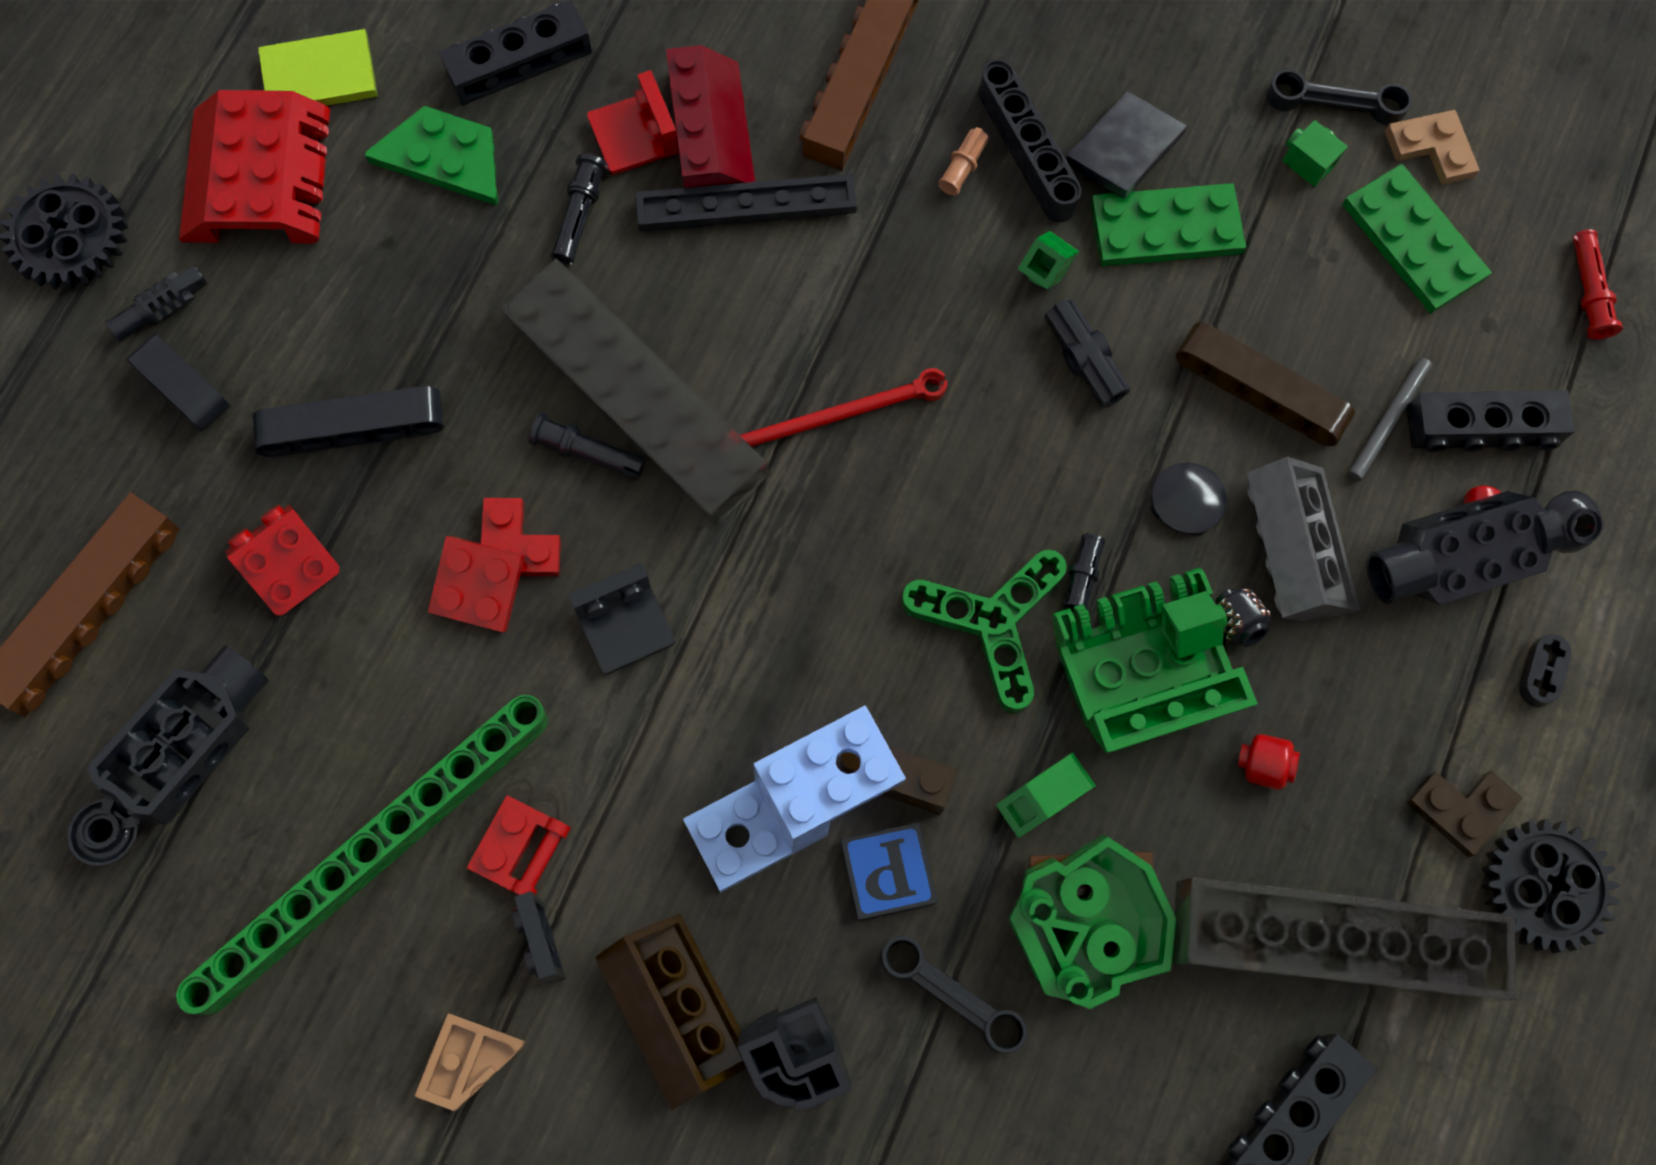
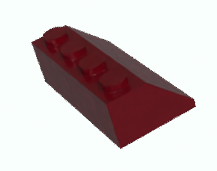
M702 45L666 49L683 188L755 182L738 62Z

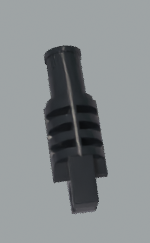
M193 266L179 275L175 271L162 278L163 280L156 282L152 287L134 296L135 299L132 301L135 304L110 320H106L105 323L120 342L148 323L151 326L153 324L157 325L172 313L177 312L180 308L195 300L193 294L207 285L206 279L198 268Z

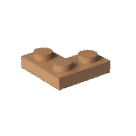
M1456 110L1390 123L1384 131L1396 162L1430 155L1441 185L1475 178L1480 171Z

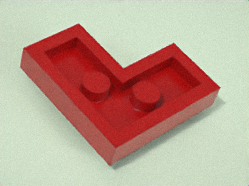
M484 498L481 544L525 555L520 576H560V536L523 535L524 501L522 498Z

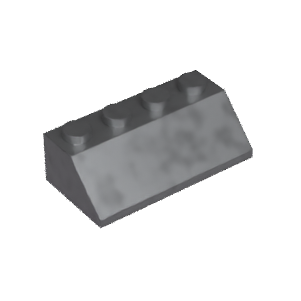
M1285 457L1247 472L1250 484L1248 486V495L1251 502L1255 505L1258 517L1256 524L1257 532L1264 541L1267 553L1265 564L1267 571L1273 578L1276 590L1274 601L1278 611L1282 614V618L1305 621L1360 611L1324 469L1300 460Z

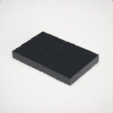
M1127 92L1067 154L1066 161L1073 169L1125 199L1185 134L1187 125Z

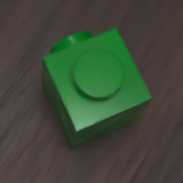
M1314 120L1305 130L1298 128L1285 144L1289 149L1282 162L1313 187H1316L1337 166L1348 146L1339 140L1330 129L1323 127Z
M1048 231L1035 239L1019 265L1018 270L1027 275L1028 279L1034 284L1048 290L1061 282L1079 251L1051 231Z
M1207 591L1162 605V633L1178 658L1223 645L1224 627L1227 626L1226 613L1220 604L1214 603Z

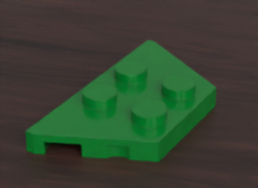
M423 106L366 151L365 157L370 164L496 206L499 202L496 187L497 173L494 159V136L491 127Z

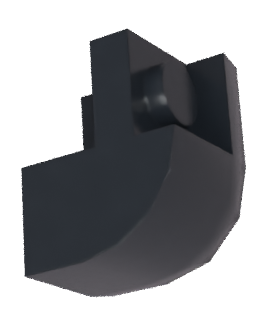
M817 997L782 1012H779L777 1008L761 1016L741 1032L738 1038V1049L755 1087L764 1099L767 1097L778 1105L793 1107L795 1111L812 1108L851 1091V1082L845 1059Z

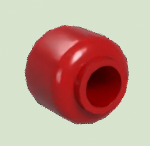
M1257 734L1253 737L1251 745L1242 744L1238 767L1245 768V778L1248 783L1282 790L1286 787L1287 782L1294 784L1300 752L1294 751V745L1288 739Z

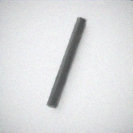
M1419 358L1349 470L1348 476L1352 480L1359 482L1363 479L1432 367V363L1428 359Z

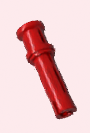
M1593 229L1577 232L1576 236L1573 235L1572 241L1576 250L1579 272L1585 296L1582 298L1581 308L1587 312L1589 322L1587 337L1594 340L1607 339L1619 334L1623 330L1622 322L1617 320L1614 308L1617 298L1616 294L1609 290L1597 231Z

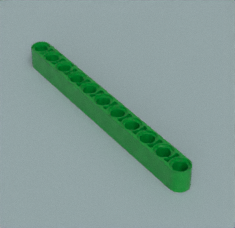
M519 695L485 722L185 978L176 992V1001L179 1007L186 1013L209 1016L218 1013L540 736L547 727L548 716L539 700L534 696ZM529 708L537 710L536 719L528 725L518 723L519 714L523 710ZM495 735L506 736L505 745L501 750L496 752L487 750V744L491 737ZM466 761L474 762V771L468 778L458 779L456 777V770L461 763ZM434 788L442 789L440 802L435 806H426L424 800L426 794ZM408 815L410 817L409 828L402 834H394L393 824L395 820L400 816ZM375 842L378 848L377 855L373 860L363 863L361 860L362 849L365 845ZM342 870L345 876L343 885L339 889L331 891L328 886L330 876L334 872ZM309 898L311 901L310 913L307 917L298 919L295 911L298 903L303 899ZM275 927L278 931L277 941L273 946L265 948L262 940L263 935L267 929ZM240 955L244 960L243 970L238 976L232 977L229 972L230 962L233 958ZM206 984L210 995L208 1001L199 1007L195 1001V995L197 990Z

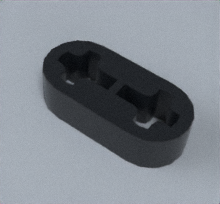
M1545 635L1532 643L1529 649L1519 691L1523 700L1533 707L1546 706L1556 701L1562 693L1572 650L1570 644L1560 635ZM1550 645L1552 653L1557 655V658L1549 661L1548 665H1546L1549 654L1543 651V649ZM1544 676L1542 688L1547 690L1548 693L1540 696L1538 695L1539 688L1533 686V684L1542 680Z

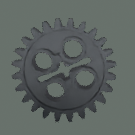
M56 174L54 184L49 185L44 178H41L40 189L36 190L28 185L26 186L29 193L28 197L24 198L19 195L14 197L20 205L18 208L7 207L5 209L12 219L0 222L8 231L0 234V239L6 244L2 251L8 256V262L26 280L33 279L40 287L47 282L54 290L58 289L61 281L69 289H73L75 279H80L86 286L89 282V274L93 273L99 278L103 277L99 269L102 265L110 268L114 267L109 259L111 255L122 256L123 253L116 244L125 243L128 240L121 232L128 229L127 223L122 218L126 214L114 195L108 192L103 184L95 185L90 177H86L80 182L75 174H71L68 181L65 182L59 174Z
M1549 819L1540 820L1536 825L1533 821H1528L1521 824V829L1514 827L1507 830L1508 838L1501 837L1495 840L1497 847L1501 851L1493 850L1487 852L1486 856L1495 864L1482 868V872L1492 876V881L1481 886L1483 889L1493 891L1494 897L1488 899L1485 904L1489 906L1498 905L1500 910L1493 917L1494 921L1506 919L1509 923L1504 933L1508 935L1519 931V944H1530L1534 940L1535 951H1544L1549 947L1552 954L1564 952L1565 948L1569 952L1581 949V944H1594L1593 934H1606L1607 929L1601 921L1615 920L1616 917L1607 909V906L1620 904V901L1610 896L1609 890L1620 887V884L1608 881L1607 875L1614 872L1616 868L1615 866L1602 865L1601 861L1608 853L1606 851L1594 853L1592 850L1596 841L1594 837L1584 841L1580 840L1582 833L1580 827L1567 832L1565 821L1554 823L1553 826H1551ZM1536 849L1544 856V867L1539 865L1535 859ZM1562 855H1564V856H1565V862H1564V864L1561 866L1562 860H1563V856H1562ZM1573 870L1578 872L1581 877V887H1578L1572 879ZM1520 884L1528 890V902L1522 900L1519 895L1518 888ZM1557 905H1560L1565 911L1566 920L1564 923L1556 915ZM1538 906H1540L1538 911L1539 918L1535 915Z

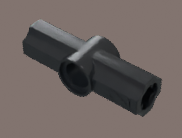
M1064 299L1047 311L1044 318L1063 347V357L1068 368L1075 376L1081 375L1101 408L1110 407L1128 395L1131 388L1112 360V351L1106 337L1099 330L1093 331L1073 299Z

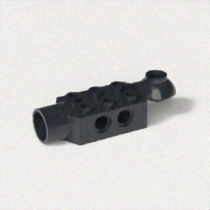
M1577 490L1564 491L1553 497L1545 509L1534 497L1506 491L1402 523L1397 544L1372 551L1368 554L1366 560L1367 574L1373 591L1385 604L1418 596L1441 605L1546 572L1554 551L1563 554L1575 553L1588 547L1601 535L1603 520L1597 503L1588 494Z
M226 645L219 650L200 673L174 669L88 764L87 767L92 783L95 784L96 789L104 794L105 797L87 803L76 812L71 820L67 840L69 848L75 857L88 865L104 866L116 862L130 851L136 841L137 831L143 823L166 825L250 729L243 710L269 682V679ZM112 825V835L109 839L100 843L99 836L101 831L107 826Z

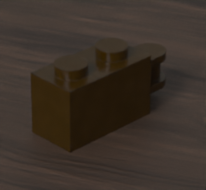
M889 747L906 780L904 783L881 795L941 815L945 809L957 769ZM851 752L842 753L840 761L842 770L847 774L855 773L860 768L859 758Z

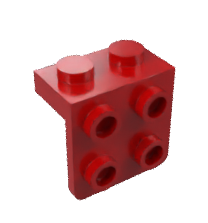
M290 504L283 509L280 505L270 509L260 518L263 524L251 533L247 528L240 531L227 542L230 548L225 551L227 558L276 615L287 613L335 577L340 569L337 562Z

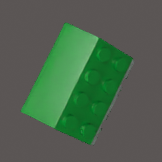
M1200 567L1184 572L1183 578L1177 574L1169 579L1171 602L1207 591L1210 596L1213 594L1206 574ZM1157 581L1148 583L1147 589L1142 585L1110 595V601L1106 597L1097 599L1096 608L1099 627L1091 629L1089 613L1083 604L1073 607V613L1070 609H1065L1052 614L1057 651L1084 724L1105 754L1254 707L1258 704L1244 668L1232 669L1223 645L1182 658L1177 657L1162 633V605L1165 604L1163 590Z

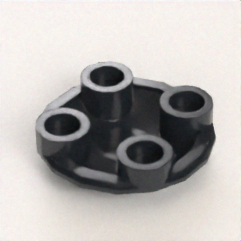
M1192 462L1176 463L1163 470L1155 480L1151 494L1153 502L1151 511L1157 519H1160L1175 531L1194 536H1201L1208 529L1216 526L1224 515L1227 504L1225 487L1218 476L1207 467Z

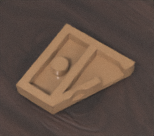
M448 1013L414 1097L457 1111L524 1047L526 1041Z

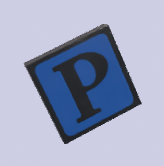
M920 823L840 840L858 921L938 903Z

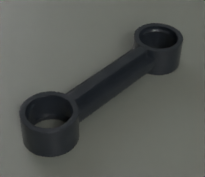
M1294 69L1278 71L1273 76L1266 91L1269 104L1280 111L1293 110L1299 103L1371 112L1373 118L1383 125L1402 121L1413 102L1410 91L1401 84H1386L1378 92L1307 82L1305 77ZM1276 85H1290L1295 89L1297 95H1283L1278 91ZM1390 98L1395 100L1400 105L1401 110L1393 111L1386 108L1381 99Z
M897 936L889 940L884 946L881 953V964L889 976L901 980L910 978L982 1030L984 1041L990 1049L997 1053L1006 1054L1015 1052L1023 1046L1027 1038V1026L1018 1013L1011 1010L997 1011L927 961L924 958L920 944L915 939L908 936ZM905 943L915 949L918 959L911 971L897 973L890 966L888 952L895 944ZM1001 1016L1013 1018L1012 1020L1015 1021L1019 1029L1017 1043L1011 1047L996 1045L990 1036L991 1023Z

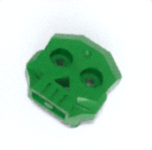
M1103 834L1078 849L1060 863L1051 857L1025 870L1019 897L1007 918L1037 983L1045 995L1069 1000L1074 1004L1091 1009L1119 996L1120 985L1171 971L1176 917L1149 863ZM1089 885L1090 894L1084 899L1078 898L1077 889L1079 886ZM1051 927L1069 930L1061 947ZM1111 941L1115 942L1117 945L1116 951L1112 955H1105L1103 951L1105 944Z

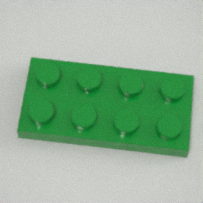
M1403 164L1349 195L1342 203V206L1430 314H1433L1482 283L1492 274L1491 270Z
M1234 183L1134 191L1125 199L1115 193L1092 195L1090 200L1101 267L1242 255L1246 249Z

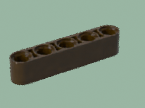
M1195 323L1176 353L1177 361L1186 369L1324 446L1334 447L1339 443L1355 414L1354 408L1345 400L1206 323Z

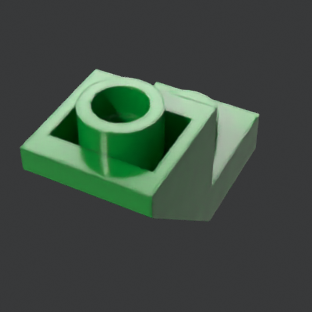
M1072 752L995 805L1016 836L1020 838L1096 785Z

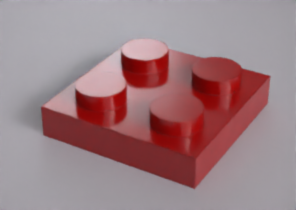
M446 536L428 613L499 632L507 631L525 555L453 536Z

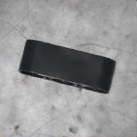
M155 333L126 358L154 388L201 432L231 407L217 390Z

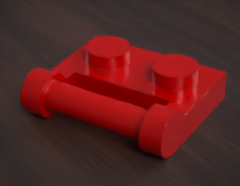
M506 795L467 869L517 895L530 891L536 895L538 891L535 889L536 884L561 838L566 839L571 827ZM541 827L547 830L519 881L511 876L537 828Z

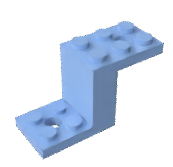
M865 705L753 763L754 782L683 818L721 893L828 836L832 820L904 783L906 778ZM845 752L855 754L860 760V768L852 774L841 772L836 766V759L840 754ZM734 826L746 828L750 834L748 843L740 848L730 846L726 841V834L730 828Z

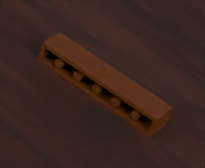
M867 0L864 7L858 6L852 23L854 29L851 35L846 33L839 50L841 57L838 63L832 62L826 78L828 85L825 92L820 90L815 98L813 105L815 113L812 120L806 119L802 126L799 140L803 141V157L843 171L920 0Z
M131 492L127 495L0 647V704L26 718L30 712L36 710L43 703L49 688L57 679L62 678L68 673L72 666V660L83 647L90 645L95 640L100 626L110 615L115 614L122 607L125 596L133 586L146 578L150 571V566L156 558L173 545L176 534L180 529L168 517Z

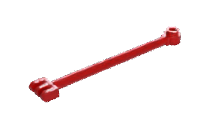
M929 368L924 370L919 378L913 380L910 384L701 447H697L693 435L673 441L668 446L671 453L686 450V453L673 457L675 467L690 463L691 466L680 469L677 472L679 480H685L705 474L703 461L912 398H923L927 401L939 400L946 392V375L941 370ZM927 383H935L939 386V389L936 392H929L925 389V385Z

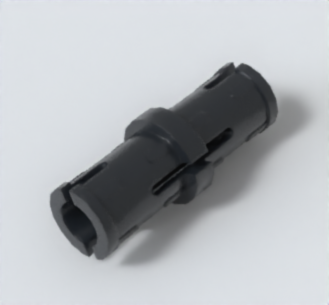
M1092 533L1081 535L1075 563L1070 565L1068 572L1071 577L1062 604L1063 608L1074 612L1073 607L1083 604L1088 609L1091 590L1100 576L1098 566L1106 542L1103 537Z

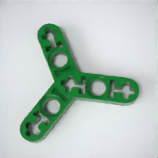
M1043 550L1035 555L991 598L926 580H915L906 585L902 594L901 604L904 611L914 618L979 636L1000 707L1010 713H1020L1032 702L1034 687L1016 624L1060 583L1066 573L1067 565L1063 556L1057 551ZM1040 562L1045 565L1051 562L1055 564L1056 568L1053 572L1056 576L1048 573L1037 584L1034 578L1042 568ZM1017 585L1026 586L1031 591V601L1025 604L1015 602L1011 597V589ZM917 591L925 592L924 598L935 603L937 595L943 596L939 606V614L933 612L935 604L923 602L921 607L914 606V599L909 597V595L915 596ZM959 600L966 605L967 615L961 619H954L947 614L946 605L950 601ZM975 605L981 607L978 615L990 617L992 612L999 613V620L1003 621L1004 624L999 623L996 629L989 627L990 621L981 617L977 618L976 624L970 623L975 612ZM1000 647L1010 648L1015 654V663L1009 667L999 665L994 659L995 650ZM1016 671H1020L1021 675H1015L1013 679L1016 689L1019 691L1024 690L1025 692L1020 699V703H1016L1012 697H1006L1005 694L1011 688L1008 677L1000 680L999 676H1009Z

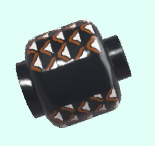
M1231 588L1216 598L1215 603L1220 604L1226 613L1227 626L1224 627L1223 637L1228 643L1236 646L1250 647L1260 642L1268 634L1271 614L1255 592L1249 589L1236 591Z

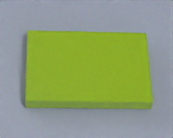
M365 29L258 47L264 90L294 91L326 106L378 97L369 41Z

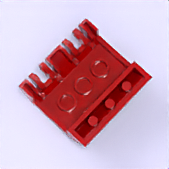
M218 90L195 108L179 234L181 243H218L220 229H284L292 243L311 244L318 242L321 212L295 199L309 204H318L323 200L322 190L324 189L327 147L315 140H324V138L327 139L330 108L294 91Z

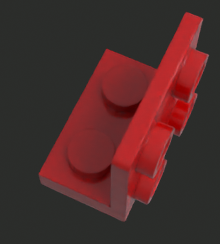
M651 70L637 74L639 90L634 91L635 97L587 113L588 121L603 158L608 164V170L611 175L679 153L676 128Z

